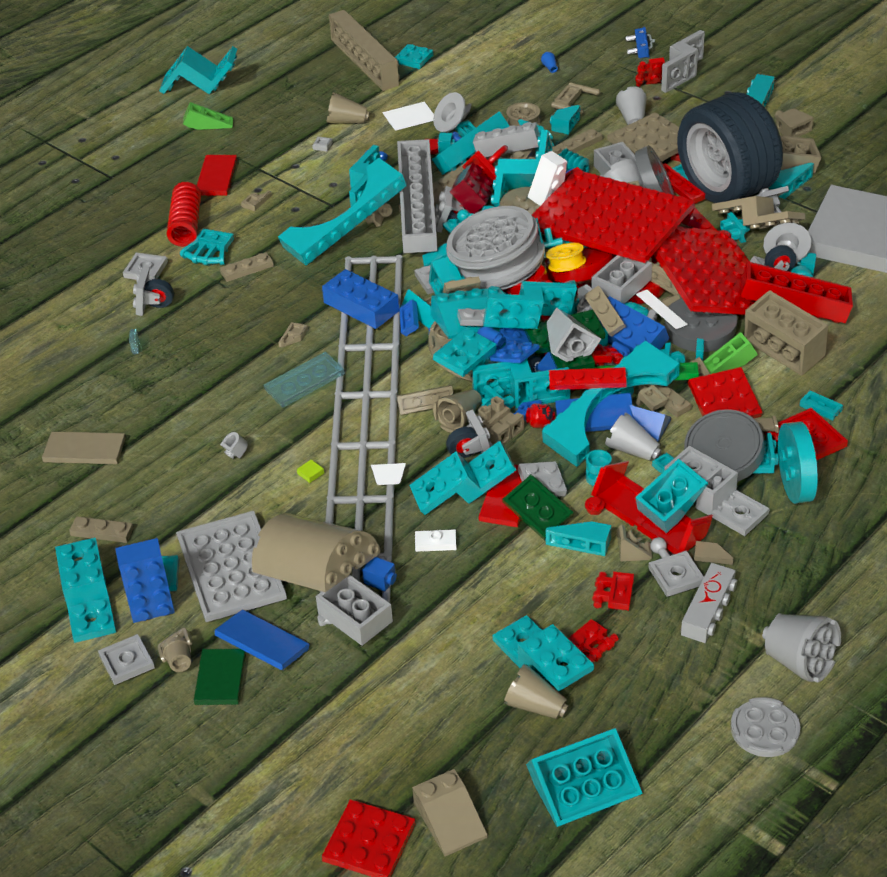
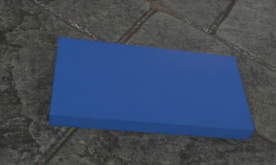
M631 393L609 395L602 400L591 413L585 432L611 430L617 419L621 415L624 416L625 412L633 417L629 406L632 405ZM579 398L555 401L557 415L564 412L573 401Z
M243 609L215 629V636L280 670L285 669L309 650V643Z

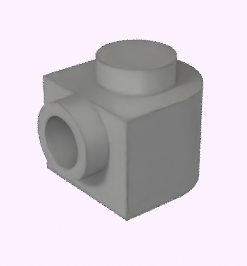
M231 432L220 445L226 449L224 453L232 459L236 456L240 459L246 451L248 443L238 433Z

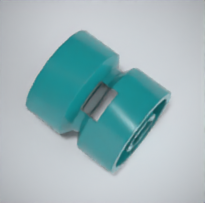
M593 450L586 456V481L592 486L595 485L600 468L612 464V457L607 451Z

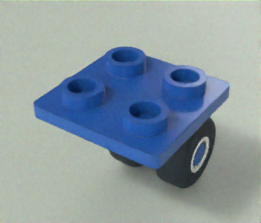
M516 341L507 342L504 347L498 349L490 357V361L521 363L527 358L531 373L540 371L538 370V364L542 359L538 356H530L540 348L539 344H532L531 342L517 343Z

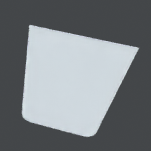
M406 463L371 465L377 485L399 484Z

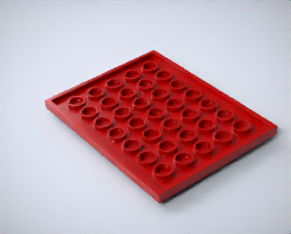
M575 169L532 216L535 219L538 218L541 234H545L544 229L551 228L552 236L555 238H562V240L580 243L583 246L646 263L695 207V201Z
M678 226L654 253L655 258L690 311L745 315V310L756 302L754 300L748 301L741 297V277L749 260L726 230L715 231L712 229L703 230Z

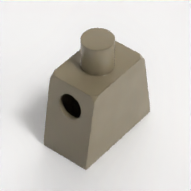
M790 109L785 112L778 110L774 115L778 131L783 136L799 137L812 131L813 117L797 109Z

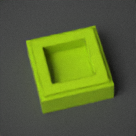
M310 460L297 468V474L311 483L324 474V468Z

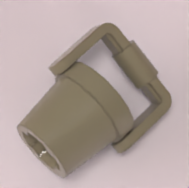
M182 628L158 645L161 660L164 663L167 661L170 668L175 672H183L191 665L190 645L193 644L190 632L186 628Z

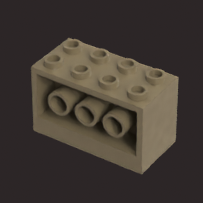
M769 290L745 310L744 336L751 345L799 375H804L825 356L828 324Z

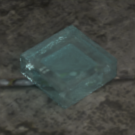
M131 329L129 334V343L133 354H139L140 341L137 329Z

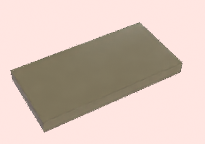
M51 432L42 460L43 462L118 464L126 439L125 433Z

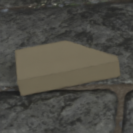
M696 541L694 561L733 565V557L717 543Z

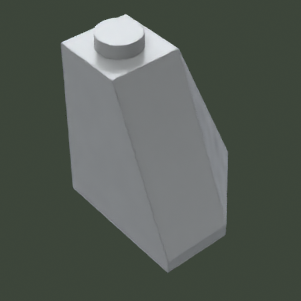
M559 308L555 309L547 321L551 353L566 362L582 355L584 357L591 355L601 340L600 337Z

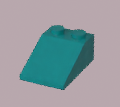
M677 459L635 497L637 509L667 533L684 517L706 488L708 482L680 459Z

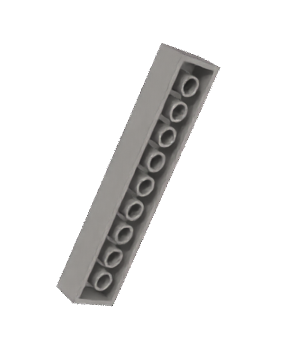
M429 139L397 141L399 172L403 174L407 185L400 191L403 253L437 251Z

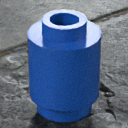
M481 327L477 332L496 343L497 350L505 342V337L502 336V333L491 327Z

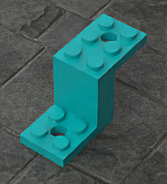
M187 46L165 74L159 91L163 94L167 90L170 91L174 85V80L178 81L180 76L210 94L212 90L215 91L217 89L219 81L225 79L226 72L233 69L238 49L232 46L220 63L215 65Z
M541 130V136H538L539 151H536V159L498 160V165L495 166L496 180L493 181L494 195H491V204L494 207L500 205L502 197L509 190L530 187L532 185L541 156L553 150L548 130Z

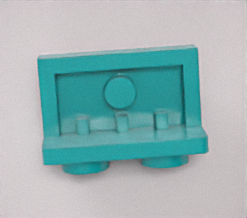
M767 433L766 441H764V458L753 473H774V467L778 465V453H774L776 452V440H772L771 433Z

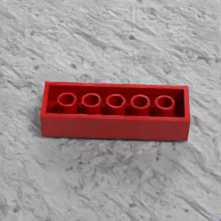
M747 261L741 277V297L748 301H757L770 290L817 318L830 319L836 323H846L853 307L852 289L848 286Z

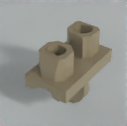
M385 203L365 220L367 224L375 223L376 227L381 226L384 216H390L393 209L391 205Z

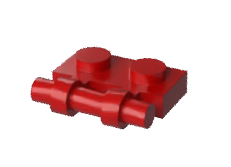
M664 57L649 59L648 64L644 61L640 62L637 67L638 74L635 77L636 86L640 87L644 81L646 85L661 83L662 66L665 63Z
M598 344L591 354L596 365H605V363H612V361L615 364H619L623 358L616 348L602 346L601 344Z
M613 571V577H607L605 572H600L595 580L596 591L593 592V606L601 608L602 603L606 601L608 602V608L629 611L634 574ZM607 587L610 588V591H604V590H605Z
M592 619L568 638L591 662H597L602 657V654L606 650H611L615 646L614 643L619 640L615 633L608 637L607 629Z

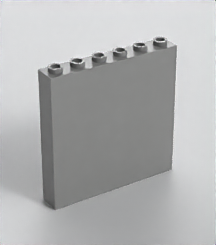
M831 185L808 230L811 237V249L808 253H815L817 258L887 273V196Z

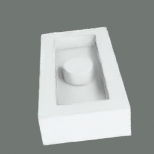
M456 530L415 531L416 552L456 550Z

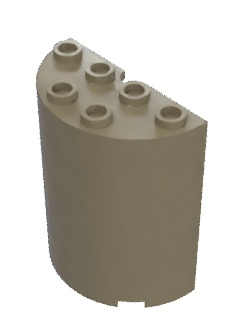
M283 513L270 519L259 532L258 536H260L257 548L253 547L252 552L253 573L327 592L347 578L353 566L358 570L379 555L380 549L374 537L367 532Z

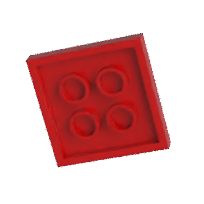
M742 367L692 378L688 381L702 417L718 410H737L748 414L752 418L762 416L763 412Z
M812 408L778 422L779 430L784 423L803 422L806 425L814 445L816 461L848 445V440ZM765 431L764 434L766 436L767 433L772 434V440H776V445L778 446L779 433H776L775 431Z
M350 799L322 854V862L371 877H391L414 829L415 819Z

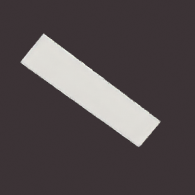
M648 290L636 294L675 329L688 325Z

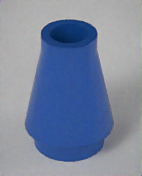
M545 52L541 56V62L551 73H555L558 70L555 55L551 52Z

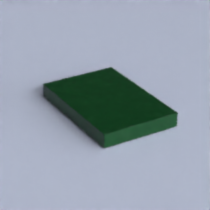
M532 474L502 499V502L544 541L546 540V528L562 526L574 515L571 509Z
M202 649L194 694L195 705H238L246 655L244 650Z

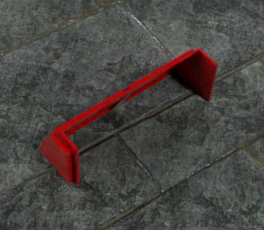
M629 461L610 464L600 468L591 495L601 498L605 502V509L629 525H636L637 530L650 539L663 538L667 544L666 549L673 554L689 551L696 545V541H701L706 537L711 525L712 514L693 520L684 515L671 530L665 533L637 509L635 497L644 488L624 476Z

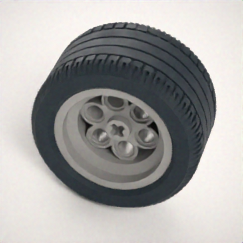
M741 92L728 93L692 108L684 115L677 137L679 158L688 180L705 193V199L713 203L747 198L759 193L763 189L769 188L777 180L783 162L781 137L770 113L753 97Z

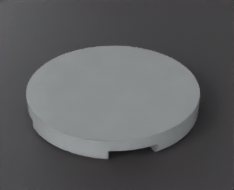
M766 697L752 698L733 712L731 733L736 743L745 751L757 756L775 757L787 753L796 745L800 734V722L796 713H793L784 706L783 702Z

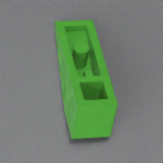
M190 102L184 114L183 125L197 130L232 128L233 117Z
M740 332L705 359L703 363L708 372L713 374L742 367L758 354L747 338Z

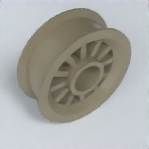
M520 102L507 108V123L509 126H520L518 123L519 119L531 123L536 122L537 125L540 124V118L538 117L540 108L535 104Z

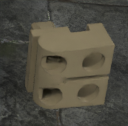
M498 396L491 399L489 406H482L478 409L476 416L480 415L484 424L482 427H486L490 434L488 441L490 440L493 445L498 441L505 445L511 438H514L524 430V415L518 412L516 414L511 413L510 408L504 405V400Z

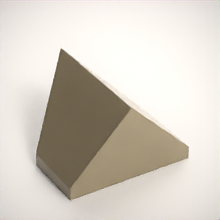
M620 525L616 532L620 561L652 559L650 543L648 541L645 543L640 542L642 537L637 539L631 530L626 532L625 526Z

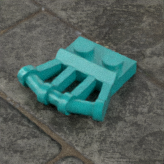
M203 229L195 241L180 251V256L184 259L188 258L195 264L203 263L206 266L210 264L225 265V252H228V247L233 242L234 235L232 233ZM209 249L205 256H202L205 250ZM217 250L220 251L219 257H213Z

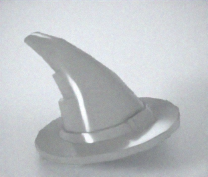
M457 92L449 93L439 102L433 117L435 128L442 133L450 132L467 117L472 104L468 103L465 106V99L461 94Z
M783 223L768 231L764 238L763 248L765 254H767L776 246L787 245L793 249L796 254V262H799L807 256L811 249V237L803 226L796 223Z

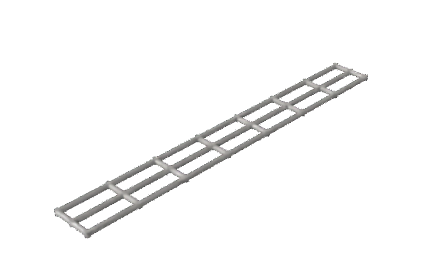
M402 255L359 258L348 256L345 258V269L351 271L352 264H370L369 281L375 284L377 264L396 263L394 293L398 294L399 308L401 307ZM341 312L325 522L333 524L335 504H356L355 529L363 531L364 503H386L384 553H380L376 557L392 563L394 484L386 486V495L365 496L367 449H388L387 464H395L400 312L393 316L392 343L373 344L374 328L369 325L366 328V344H346L348 315ZM392 350L391 389L389 391H370L372 351ZM365 351L363 391L343 392L345 352ZM370 398H390L388 441L367 442ZM342 399H362L360 442H339ZM338 450H359L357 496H335ZM353 566L352 577L360 582L361 568L357 570ZM391 585L386 592L382 591V598L390 603ZM318 613L317 618L320 626L332 624Z

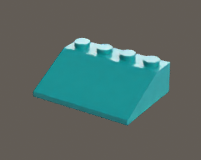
M490 286L486 289L474 288L471 291H455V293L449 294L439 293L438 295L431 296V316L448 339H453L466 327L477 333L483 326H460L457 316L458 309L483 310L486 307L488 293H505L497 286ZM491 327V328L497 330L498 332H499L500 329H501V328H499V327Z
M616 728L536 757L526 764L534 786L556 827L643 794Z

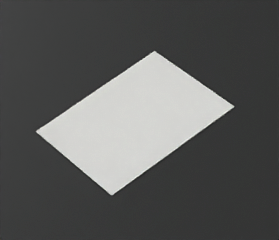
M425 102L382 112L395 131L434 121V114Z

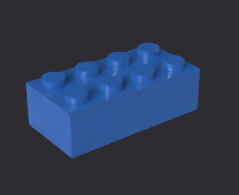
M347 269L322 286L325 304L375 329L399 312L398 294Z
M610 296L608 297V300L626 326L612 337L608 334L609 344L612 345L614 341H617L628 347L631 353L637 345L642 344L644 341L660 350L669 340L665 326Z
M158 538L115 548L133 623L175 613Z

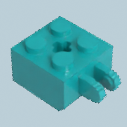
M448 257L431 262L429 284L435 295L443 293L444 283L451 280L465 279L459 273L458 266L454 265Z

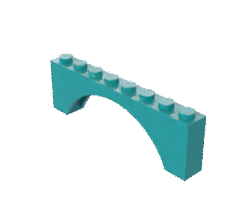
M377 158L366 167L368 173L366 187L360 198L351 208L335 219L320 225L289 227L278 236L283 248L305 266L404 189L407 185L403 174L382 159Z
M647 341L637 345L628 356L622 358L618 365L612 367L626 368V387L586 390L578 400L573 401L564 412L559 413L554 421L543 428V443L576 467L579 466L590 452L585 429L588 419L596 406L607 396L627 387L644 384L668 386L679 376L680 363Z

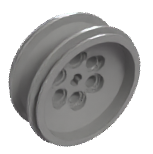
M498 206L477 212L459 223L448 237L446 252L449 260L458 266L459 273L464 278L479 276L481 281L480 289L497 286L504 290L521 283L536 272L544 259L545 245L544 242L541 244L536 219L527 210L516 206Z

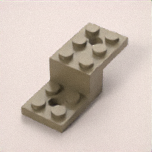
M753 196L712 204V211H719V214L730 212L738 214V211H742L743 226H750V229L759 228V230L769 229V226L775 227L783 223L799 224V221L805 220V213L785 211L774 213L773 198Z

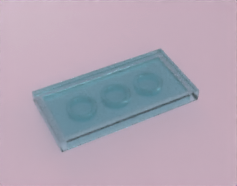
M324 352L264 384V389L283 408L344 375L345 372L329 354Z

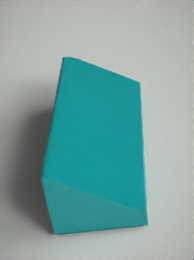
M408 289L401 307L411 299L417 302L418 321L428 329L431 328L435 321L431 316V306Z

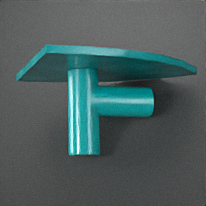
M536 218V221H537V224H538V231H539V235H540V240H541V244H542V243H543V239H542V235H541V230H540L538 218ZM551 228L544 229L546 237L544 242L545 249L563 244L562 238L553 240Z

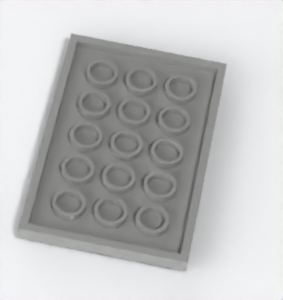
M254 511L176 532L205 622L237 614L242 609L247 611L287 599L281 580L253 573L252 552L253 547L257 548L260 539L258 534L261 531Z

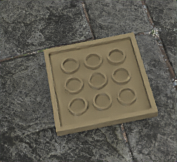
M652 113L608 134L607 140L613 144L624 142L634 155L635 151L649 145L654 149L659 159L663 161L678 153L677 137L679 126L657 113Z

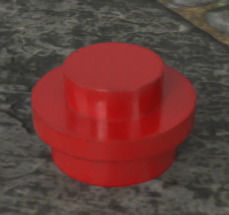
M590 497L585 501V509L591 515H599L605 508V502L599 497Z

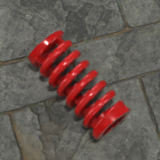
M190 182L178 183L173 188L166 234L172 244L180 247L189 245L195 241L197 236L201 191L199 187Z

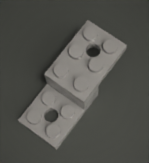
M699 30L670 46L669 61L662 66L661 91L667 93L697 75V61L703 58L704 31Z
M688 446L665 466L666 470L677 459H680L690 468L696 467L697 469L692 470L705 479L708 485L696 499L695 508L707 515L712 514V518L743 536H746L769 514L768 507L736 490L738 472L691 446Z

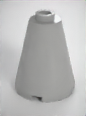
M627 87V90H621L616 96V104L627 125L645 116L647 96L642 88Z
M626 412L624 416L621 415L610 430L612 433L611 438L607 437L605 445L610 448L648 461L658 458L661 453V449H659L660 444Z

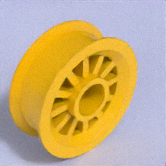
M565 243L549 249L546 252V257L550 261L548 265L549 270L564 272L582 266L586 262V258L582 255L583 245L580 243Z

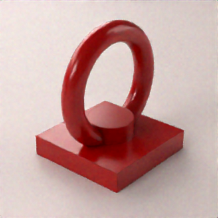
M503 145L488 160L478 150L462 167L465 169L473 162L482 169L487 177L494 181L496 175L493 164L508 150V146Z

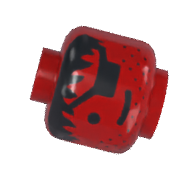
M534 403L530 408H527L526 421L533 428H544L555 420V412L552 411L551 406L548 404Z

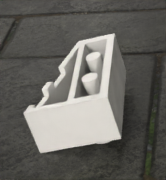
M553 151L543 154L528 198L541 206L565 181L567 161Z

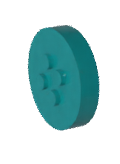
M803 422L784 423L781 425L778 435V460L784 489L789 500L794 504L811 502L816 496L818 482L816 455L811 435Z

